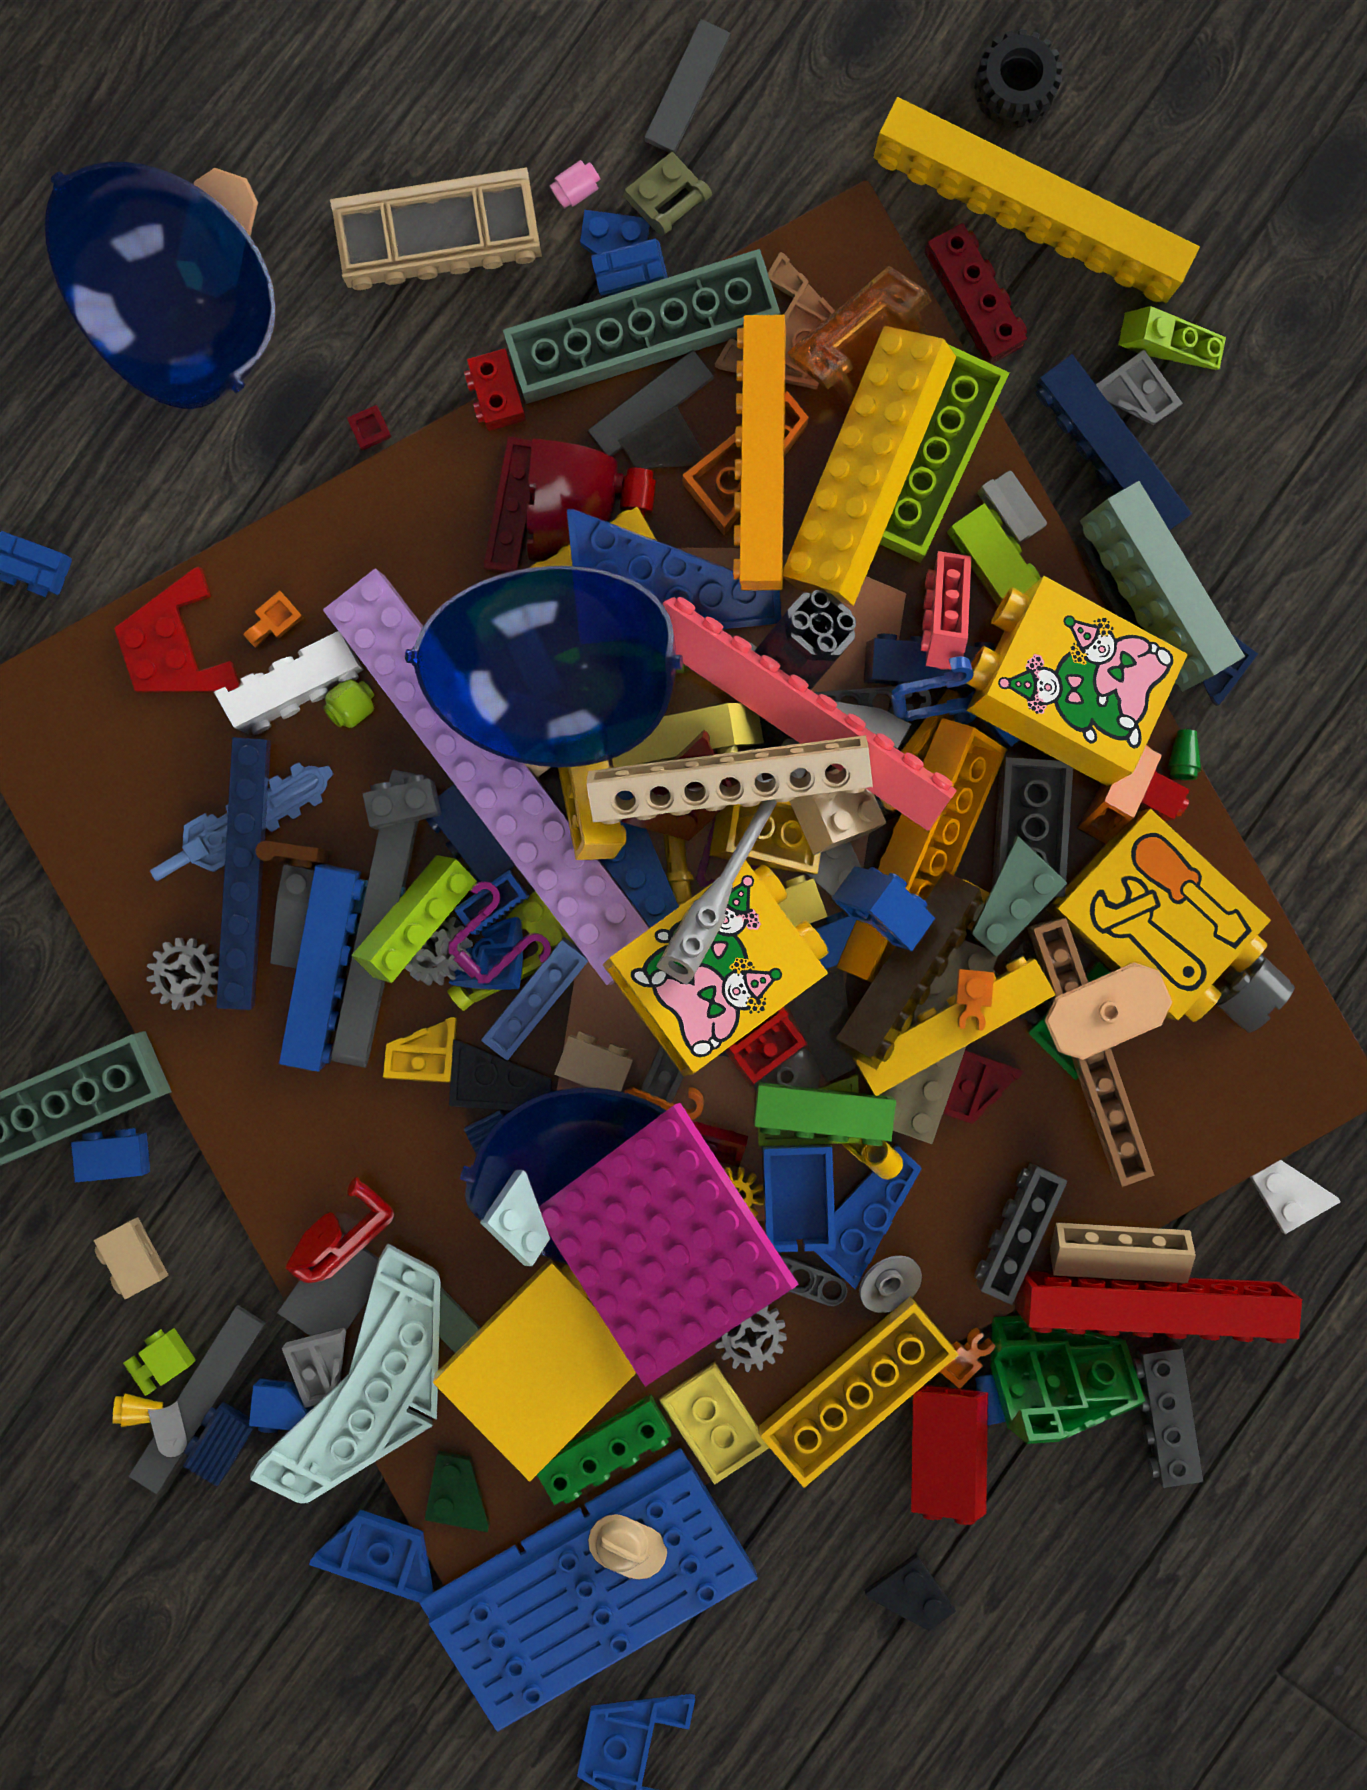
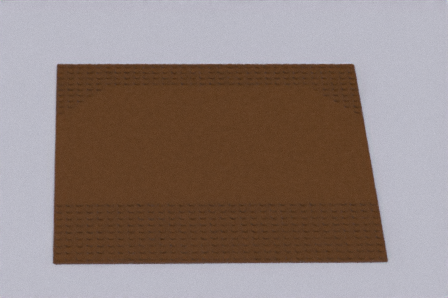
M868 181L856 184L723 259L726 260L760 249L768 273L779 253H784L790 259L793 267L805 276L809 281V285L821 298L823 297L851 328L848 337L817 390L785 383V393L788 391L809 417L807 428L784 457L783 554L785 555L790 554L883 327L889 326L942 338L947 344L966 352ZM772 286L780 315H784L793 298ZM728 341L695 351L714 376L712 381L612 456L617 461L618 473H624V476L627 475L628 468H644L654 472L653 479L656 480L653 512L646 514L645 520L658 542L674 548L740 549V546H734V525H741V514L727 533L723 535L684 487L682 475L736 433V426H742V414H736V393H743V381H737V373L720 370L715 367V363ZM687 354L528 404L525 403L516 375L514 379L526 421L488 431L485 421L478 423L473 403L479 402L478 397L0 664V792L134 1032L146 1031L172 1091L169 1095L285 1301L300 1281L286 1269V1264L303 1234L323 1215L331 1212L337 1216L341 1232L346 1235L372 1211L356 1196H348L349 1184L355 1177H358L362 1183L370 1187L391 1206L394 1213L391 1223L364 1248L379 1258L386 1245L389 1244L433 1267L439 1274L440 1286L480 1328L549 1259L560 1269L567 1264L550 1237V1240L533 1266H524L480 1223L506 1183L495 1189L492 1188L464 1128L498 1110L449 1106L450 1083L383 1078L387 1043L399 1038L408 1037L416 1031L437 1025L450 1017L457 1019L455 1039L501 1057L483 1043L481 1039L532 975L520 981L519 989L500 990L478 1002H474L463 1011L447 992L453 986L449 983L450 978L448 976L444 977L443 985H439L433 980L429 986L421 980L417 981L404 968L392 983L385 981L366 1068L332 1060L330 1064L326 1063L325 1067L319 1072L281 1065L279 1061L296 968L271 964L270 961L277 895L283 866H294L291 865L292 859L287 858L282 863L264 861L255 1006L251 1010L216 1008L218 984L211 987L216 993L214 997L204 995L206 1004L203 1006H199L194 1001V1008L191 1010H186L183 1003L180 1009L174 1010L172 1009V1000L167 1004H161L162 993L152 994L151 990L156 987V983L149 982L146 978L154 975V970L149 969L147 964L157 962V959L153 956L154 951L165 952L163 943L170 942L175 947V938H183L185 945L190 938L197 939V948L202 944H207L209 947L206 954H217L218 957L212 963L213 966H219L225 866L212 872L189 862L159 881L154 879L150 870L183 851L185 824L204 813L207 814V817L214 814L217 818L227 814L225 806L229 803L232 737L271 740L269 780L277 775L282 780L292 775L290 767L298 762L303 767L316 766L321 768L329 766L334 775L327 781V787L321 794L323 802L315 807L310 802L300 807L301 815L295 819H292L289 815L279 819L280 828L273 832L266 828L265 841L329 851V857L326 865L360 871V879L369 880L379 829L376 830L369 826L362 793L370 792V786L389 782L393 769L427 776V779L430 778L435 782L438 796L454 785V783L358 656L357 658L364 670L357 673L359 678L355 681L357 683L364 681L374 693V697L371 699L374 711L353 728L335 725L324 711L323 707L326 705L325 698L314 703L309 700L299 706L301 710L295 715L286 719L280 716L270 722L271 727L260 734L253 735L252 732L247 734L233 727L214 692H136L114 628L192 569L200 567L203 570L211 597L179 608L198 669L201 671L231 661L241 683L240 679L251 673L254 675L269 673L268 668L272 663L290 656L294 660L299 658L298 651L337 632L338 629L323 609L376 568L389 580L490 715L500 725L509 691L512 690L531 696L507 644L490 653L478 639L464 609L470 606L476 598L492 593L499 589L505 581L519 577L529 571L532 565L541 562L532 561L528 558L527 539H531V535L528 533L526 525L517 575L483 568L508 436L531 441L533 438L571 443L603 452L590 436L588 430ZM996 404L921 563L879 544L867 572V577L906 593L899 640L909 641L912 636H923L922 624L925 612L923 606L927 590L925 589L927 570H934L938 551L961 554L947 531L953 524L984 504L977 494L984 484L992 479L995 481L1008 471L1014 473L1047 521V525L1043 529L1019 544L1022 550L1020 555L1025 563H1031L1038 571L1040 578L1046 576L1106 609L1073 539ZM616 493L614 511L610 522L623 512L619 509L621 494ZM972 568L970 572L969 624L966 646L974 647L975 642L995 643L996 648L1004 633V630L992 624V619L998 606ZM278 591H281L304 618L279 639L271 632L266 640L255 648L243 634L261 620L255 611ZM550 619L535 627L550 659L571 648L581 646L580 643L554 640L548 637L546 631ZM592 654L591 663H597L622 676L625 656ZM554 665L565 688L542 700L579 711L577 707L568 703L572 692L568 687L575 672H581L586 667ZM620 681L619 686H618V689H617V691H619V692H620L621 681ZM928 689L931 695L930 706L936 705L947 689ZM953 690L958 692L960 698H965L972 692ZM913 692L912 696L906 699V704H912L914 710L924 703V698H919L917 692ZM618 699L611 710L607 708L598 716L599 718L606 719L602 733L608 739V762L611 749L607 728L614 727ZM891 700L889 701L888 711L891 708ZM1166 703L1146 745L1162 755L1155 771L1190 789L1186 796L1189 799V804L1181 817L1176 816L1174 820L1165 822L1271 920L1258 934L1267 943V947L1262 955L1290 980L1295 989L1280 1010L1275 1007L1268 1014L1271 1019L1251 1033L1241 1028L1215 1004L1202 1018L1195 1022H1192L1185 1014L1179 1021L1165 1018L1161 1026L1111 1047L1155 1176L1123 1187L1113 1180L1079 1078L1073 1079L1027 1033L1051 1008L1053 1003L1051 998L968 1044L965 1051L1023 1071V1074L1002 1092L1003 1095L994 1104H990L985 1109L984 1114L975 1123L971 1124L943 1114L933 1144L893 1131L892 1141L886 1142L892 1148L897 1144L922 1169L903 1204L896 1212L887 1233L884 1234L870 1264L867 1265L856 1289L842 1278L847 1287V1296L841 1304L827 1306L795 1293L787 1292L769 1304L767 1309L768 1311L775 1308L779 1310V1315L775 1320H784L785 1327L780 1329L779 1332H783L787 1336L786 1341H778V1344L783 1347L784 1351L782 1354L773 1353L774 1364L765 1360L763 1361V1370L760 1371L756 1364H751L750 1371L746 1372L744 1363H740L735 1369L732 1367V1357L726 1360L722 1359L721 1354L725 1348H716L715 1342L718 1340L716 1339L646 1387L636 1373L570 1440H574L651 1394L671 1427V1436L667 1438L669 1442L655 1452H651L648 1449L638 1455L640 1459L634 1465L626 1469H622L620 1466L610 1472L611 1477L604 1483L595 1487L591 1483L581 1489L582 1494L572 1502L565 1504L564 1501H561L554 1505L537 1475L529 1482L439 1389L437 1420L411 1406L408 1407L433 1420V1426L378 1459L375 1463L410 1526L424 1532L427 1556L444 1586L513 1545H516L521 1553L524 1552L525 1549L521 1545L522 1540L578 1507L582 1509L584 1516L589 1514L585 1503L679 1448L682 1449L687 1459L691 1461L704 1485L712 1482L660 1403L659 1398L715 1361L757 1426H759L891 1313H877L867 1309L859 1296V1288L863 1277L871 1267L883 1259L892 1256H906L918 1264L921 1269L922 1280L917 1293L912 1299L952 1345L956 1341L959 1342L968 1337V1334L974 1328L981 1330L992 1323L994 1317H1003L1014 1311L1016 1298L1011 1305L982 1292L976 1285L977 1279L974 1278V1274L981 1260L986 1261L991 1248H988L990 1237L995 1229L1000 1230L1005 1219L1002 1217L1003 1208L1009 1198L1014 1199L1019 1188L1015 1186L1017 1177L1022 1168H1028L1029 1163L1055 1173L1068 1181L1028 1269L1053 1271L1050 1247L1056 1223L1159 1229L1367 1111V1057L1202 766L1195 780H1176L1170 777V770L1167 767L1177 737V731L1180 728ZM976 716L972 722L966 724L975 727L1002 745L979 717ZM926 718L908 721L911 726L899 751L905 747ZM1022 740L1008 748L1004 758L1059 761ZM554 764L538 778L567 814L557 764ZM1074 768L1066 887L1106 845L1078 828L1102 783ZM999 770L954 874L955 877L965 879L989 893L992 890ZM876 795L875 798L886 820V824L871 832L868 836L864 869L867 870L870 867L878 870L881 857L885 853L893 835L894 826L901 816V812L898 810L891 811L885 809L880 798ZM1139 807L1137 812L1143 811L1144 809ZM426 819L419 820L405 892L436 855L456 859L445 845L450 840L442 830L436 833ZM460 857L458 861L467 870L469 865L463 857ZM517 866L511 870L529 896L535 892ZM300 867V868L315 870V869H313V868ZM469 890L457 906L476 893ZM1054 897L998 955L992 971L996 977L1008 971L1006 968L1007 964L1024 956L1026 961L1028 959H1036L1038 962L1027 927L1054 918L1046 908L1057 897ZM453 909L448 916L450 918H457L466 927ZM507 911V915H502V918L497 919L496 923L505 920L511 911ZM356 913L358 914V923H360L361 913ZM522 929L523 938L529 934L525 929ZM966 929L964 941L984 947L975 941V937L970 933L971 931ZM480 931L479 935L470 933L467 936L473 942L472 949L480 939L485 938L482 935V931ZM1072 934L1085 973L1097 961L1110 973L1113 972ZM349 935L348 946L352 947L353 954L357 936ZM536 941L531 942L523 950V960L536 954L538 951ZM182 952L174 954L167 963L170 964L177 961L179 954H182ZM352 956L349 965L343 967L342 979H346V985ZM198 958L197 963L201 970L205 972L204 965ZM1229 965L1212 985L1218 990L1223 986H1227L1228 982L1225 978L1233 967ZM185 969L172 970L182 975L184 979L197 978L190 975ZM219 972L215 973V978H218ZM848 972L838 1035L872 984ZM164 976L166 985L169 989H171L170 982L168 981L167 977ZM574 980L508 1059V1061L552 1078L549 1113L503 1110L505 1115L511 1113L517 1123L519 1131L515 1132V1135L520 1145L526 1143L532 1153L534 1161L530 1162L532 1168L526 1174L538 1206H541L567 1186L545 1176L544 1169L559 1076L554 1074L563 1053ZM196 984L191 987L190 993H187V996L196 993L202 985ZM465 988L470 994L473 993L472 988ZM344 995L342 999L338 998L335 1011L340 1013ZM335 1031L331 1032L330 1044L335 1042ZM836 1042L830 1083L858 1074L859 1093L873 1094L853 1060L854 1057L843 1052L838 1042ZM831 1144L833 1153L834 1210L871 1171L868 1166L859 1161L842 1144ZM758 1221L765 1232V1222ZM802 1239L796 1240L798 1252H778L840 1276L815 1251H804ZM798 1269L792 1274L799 1284L796 1287H804L810 1281L809 1273L803 1269ZM828 1281L824 1284L822 1293L825 1297L834 1299L841 1293V1286L836 1281ZM367 1302L346 1331L341 1381L350 1371ZM757 1313L751 1316L759 1321H768ZM751 1327L745 1329L744 1336H747L749 1341L755 1339L756 1332H753ZM302 1331V1333L304 1334L305 1337H309V1336H310V1335H308L307 1333H305L304 1331ZM772 1335L764 1340L761 1346L762 1351L769 1346ZM440 1337L438 1370L455 1354ZM741 1347L735 1348L741 1354L750 1355L749 1351ZM438 1451L472 1457L476 1481L480 1486L483 1506L490 1522L488 1532L425 1520Z

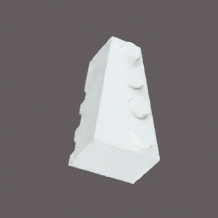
M337 631L298 651L300 657L295 660L290 656L272 663L268 668L270 672L265 675L263 673L255 675L251 673L241 678L239 687L230 692L227 691L226 687L215 691L214 693L233 727L247 734L251 732L253 735L260 734L271 727L270 722L280 716L283 719L289 718L301 710L299 707L301 704L309 700L312 703L325 698V695L329 692L328 689L349 679L357 680L359 678L357 673L364 669L341 633Z

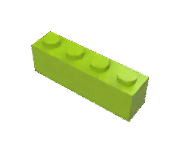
M984 503L953 524L947 533L962 555L971 556L972 570L996 605L999 606L1010 588L1013 587L1025 593L1041 578L1036 568L1031 563L1026 564L1020 553L1022 550L1013 536L1008 537L1001 528L1003 522L999 514L993 508L989 510Z
M436 855L401 896L399 902L390 909L351 956L373 978L392 983L477 881L457 859Z

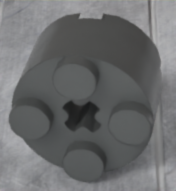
M1261 954L1244 971L1239 973L1233 968L1225 978L1228 984L1219 989L1221 996L1216 1005L1241 1028L1251 1033L1271 1019L1268 1014L1275 1007L1280 1010L1292 995L1295 986Z

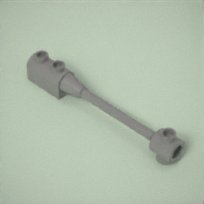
M786 739L781 746L800 743L794 739ZM798 768L792 771L791 775L795 778H803L807 770ZM775 799L761 802L721 876L689 907L656 965L657 968L685 985L694 977L726 918L725 911L733 888L732 884L776 806L777 801ZM673 961L682 964L685 968L678 966Z

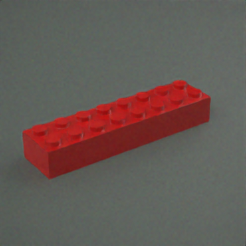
M1035 1270L1027 1271L1016 1295L1015 1310L1026 1324L1032 1327L1033 1331L1040 1333H1050L1052 1328L1065 1329L1066 1332L1071 1334H1085L1086 1330H1099V1333L1103 1335L1118 1336L1120 1331L1132 1332L1133 1335L1139 1337H1153V1333H1166V1336L1170 1338L1185 1339L1187 1334L1199 1335L1200 1338L1206 1340H1220V1336H1232L1237 1341L1252 1342L1254 1337L1266 1338L1267 1341L1273 1343H1286L1287 1339H1299L1302 1299L1280 1282L1189 1278L1188 1283L1057 1276L1053 1275V1271Z

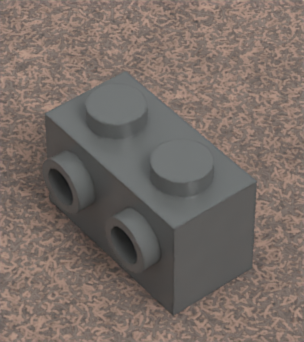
M424 775L404 778V784L391 787V782L370 786V792L362 793L369 826L376 830L442 815L435 782L430 778L424 779Z

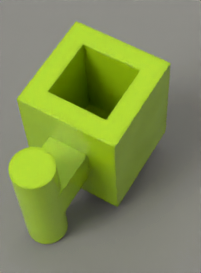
M175 1328L165 1334L160 1329L144 1340L147 1346L138 1353L144 1361V1365L139 1363L135 1355L123 1362V1364L146 1396L156 1389V1386L150 1379L152 1375L159 1385L162 1386L191 1366L196 1359Z

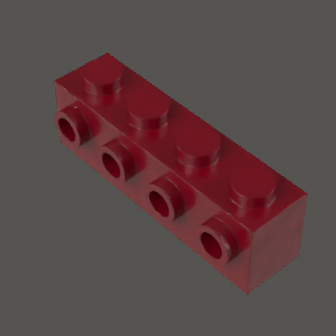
M961 223L928 241L924 253L983 360L993 364L1023 347L1027 340V328L1023 320L1019 316L1015 317L1010 308L1011 300L1007 291L1004 288L1000 289L994 279L995 271L988 259L983 260L978 251L979 242L972 230L967 231L964 223Z

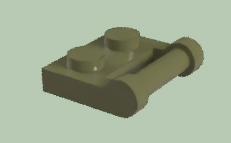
M671 152L624 190L623 197L659 235L664 236L672 229L671 225L699 202L704 203L711 198L712 192L704 181L698 180L685 164ZM684 188L690 192L664 214L658 213V209Z

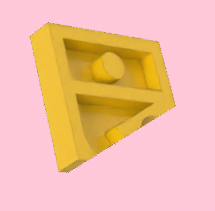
M450 1017L437 1025L416 1031L408 1037L399 1038L387 1043L383 1078L450 1083L453 1039H455L457 1019Z

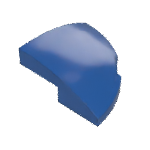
M513 917L493 924L482 931V935L485 938L480 939L473 949L471 947L466 949L472 956L471 959L482 969L480 971L481 974H487L495 964H498L523 939L521 919ZM523 951L488 984L478 983L475 977L472 979L465 971L458 969L454 971L456 979H449V983L454 986L474 989H519Z

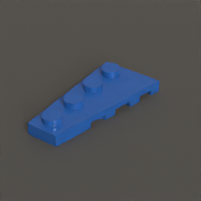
M621 791L617 794L622 800L634 798L629 791ZM620 821L621 825L626 829V843L615 859H600V861L651 928L679 908L647 829Z
M895 1144L893 1149L903 1159V1167L900 1173L888 1180L882 1179L871 1170L834 1210L836 1250L815 1251L854 1289L858 1286L867 1265L870 1264L884 1234L887 1233L896 1212L903 1204L922 1169L897 1144Z

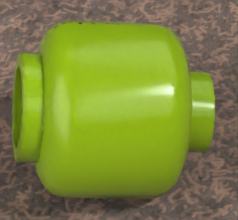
M349 679L339 683L325 695L326 705L323 708L335 725L353 728L374 711L371 700L374 697V693L364 681L357 683L355 680Z

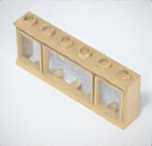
M527 167L330 199L342 277L347 287H353L355 290H366L371 288L372 284L382 282L388 285H397L403 283L406 278L432 279L438 276L437 273L451 272L452 274H464L474 267L483 266L485 269H495L501 267L503 263L516 261L518 264L533 262L536 257H542Z

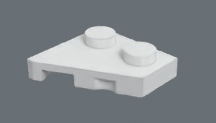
M1282 1160L1250 1177L1281 1232L1284 1234L1341 1202L1338 1197Z

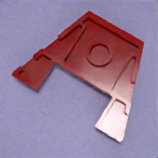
M196 567L114 628L136 692H215L223 687H226L227 691L230 692L239 687L240 682L234 664L231 661L199 671L179 611L180 607L211 597L202 568Z

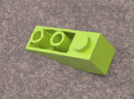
M1149 306L1125 313L1119 345L1137 353L1145 350L1150 357L1219 370L1226 337Z

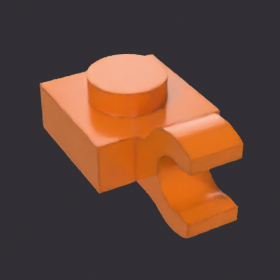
M278 591L255 611L261 620L250 627L243 635L256 648L266 640L271 632L279 639L304 617L281 591Z

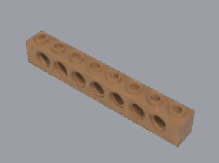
M1058 916L1027 927L1040 968L1056 994L1051 998L1052 1002L1055 997L1088 983L1065 917ZM1111 1048L1084 1060L1071 1056L1113 1180L1123 1187L1155 1176Z

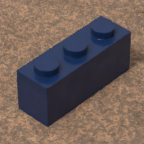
M455 784L438 796L442 815L427 818L426 821L436 833L441 830L450 840L445 844L457 860L463 857L469 865L467 871L477 881L476 883L482 881L491 883L508 870L511 871L516 867L515 863Z

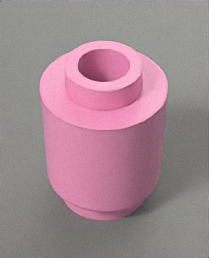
M580 160L556 176L555 182L549 186L561 206L565 209L569 205L574 207L597 191L599 188L596 182L601 179L590 162L584 165Z

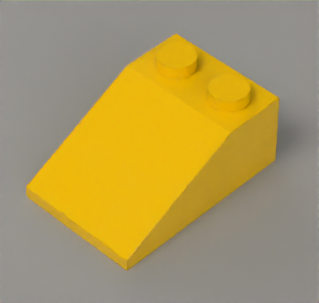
M790 801L777 802L746 861L749 865H766L768 868L816 875L818 874L821 853L813 855ZM761 802L751 807H744L740 804L727 805L716 815L710 856L730 860Z

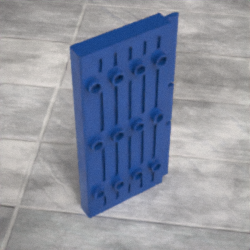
M681 1448L585 1503L589 1514L584 1516L582 1509L578 1507L521 1541V1545L525 1549L524 1552L521 1553L517 1546L513 1545L419 1600L421 1607L429 1618L430 1627L497 1732L758 1579L754 1565L691 1461L687 1459ZM618 1514L653 1528L661 1534L664 1545L667 1547L665 1564L655 1575L640 1580L628 1578L603 1567L594 1559L589 1549L588 1539L592 1527L601 1518L607 1515Z

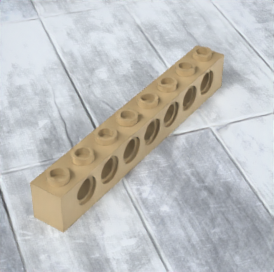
M866 735L588 771L586 782L593 822L602 821L603 824H615L624 818L636 817L639 820H648L656 817L657 814L664 813L680 816L690 813L691 810L703 808L707 811H718L724 809L727 805L734 804L751 807L758 805L761 801L774 799L777 802H789L797 796L805 795L821 798L828 796L830 792L837 791L859 793L864 791L865 788L873 787ZM831 764H840L844 767L842 771L836 774L826 771L827 767ZM798 768L806 769L809 772L803 778H795L791 775L792 771ZM761 773H769L774 777L766 783L759 782L756 779ZM727 777H733L739 783L733 787H726L721 781ZM691 782H699L704 788L700 791H691L686 786ZM657 786H663L669 790V793L664 796H658L651 790ZM621 791H629L635 797L630 800H622L617 794Z

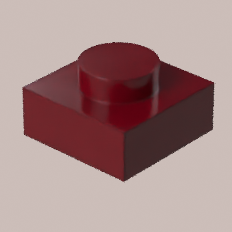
M377 404L347 417L362 451L392 438Z

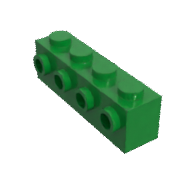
M649 1394L567 1443L537 1474V1477L554 1505L561 1501H564L565 1504L570 1503L582 1494L581 1489L591 1483L594 1487L604 1483L611 1477L610 1472L620 1466L622 1469H626L634 1465L640 1459L638 1455L648 1449L651 1452H655L664 1447L669 1442L667 1438L671 1436V1427L654 1398Z

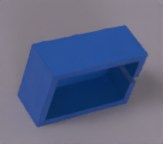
M831 1144L762 1146L765 1234L777 1252H798L797 1239H802L804 1251L836 1250L833 1153Z

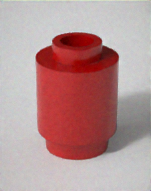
M644 468L627 469V475L623 476L620 510L626 511L638 507L644 518L646 514L653 512L656 480L653 479V471Z

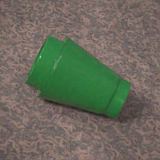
M1190 729L1177 731V737L1167 767L1170 770L1171 778L1185 781L1197 779L1198 772L1201 771L1197 731Z

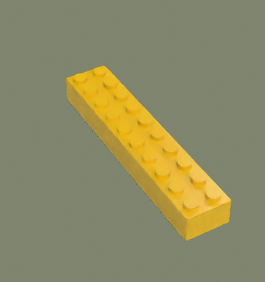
M899 97L896 98L879 132L873 158L878 160V163L885 169L892 171L897 169L907 174V177L912 182L918 185L927 184L937 189L938 194L949 200L957 199L965 203L967 208L974 213H985L996 218V222L999 225L1008 229L1016 228L1026 233L1025 235L1029 240L1039 244L1044 242L1054 247L1059 255L1066 258L1074 257L1084 262L1085 266L1091 271L1097 273L1105 272L1113 276L1118 284L1124 287L1133 286L1143 291L1145 297L1152 301H1163L1165 303L1169 301L1182 284L1200 246Z

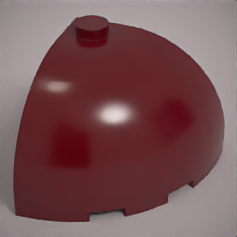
M532 438L528 484H530L529 493L532 494L534 504H527V529L531 535V539H527L529 560L546 561L556 555L562 547L570 545L567 520L568 509H575L610 522L614 511L616 493H622L624 473H618L617 461L612 456L576 444Z

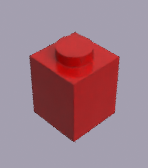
M1155 771L1139 807L1144 810L1152 809L1165 821L1174 820L1176 816L1181 817L1189 804V799L1186 796L1190 789Z

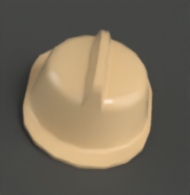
M614 1514L607 1515L598 1520L590 1531L588 1539L590 1552L594 1559L607 1569L628 1578L640 1580L655 1575L665 1564L667 1547L664 1545L663 1537L649 1526L626 1516Z

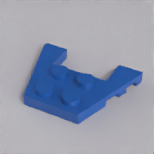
M685 1694L591 1706L577 1777L599 1790H657L642 1786L654 1724L660 1723L689 1729L695 1695Z

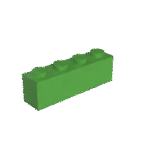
M757 1082L753 1124L754 1127H760V1132L764 1134L780 1135L781 1130L794 1131V1136L812 1139L815 1133L827 1134L828 1140L848 1142L849 1137L862 1138L863 1144L882 1146L883 1141H892L896 1100L893 1096H875L866 1093Z

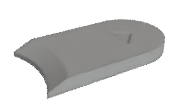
M176 1401L162 1409H148L159 1452L166 1457H176L183 1453L187 1446V1436L178 1402Z

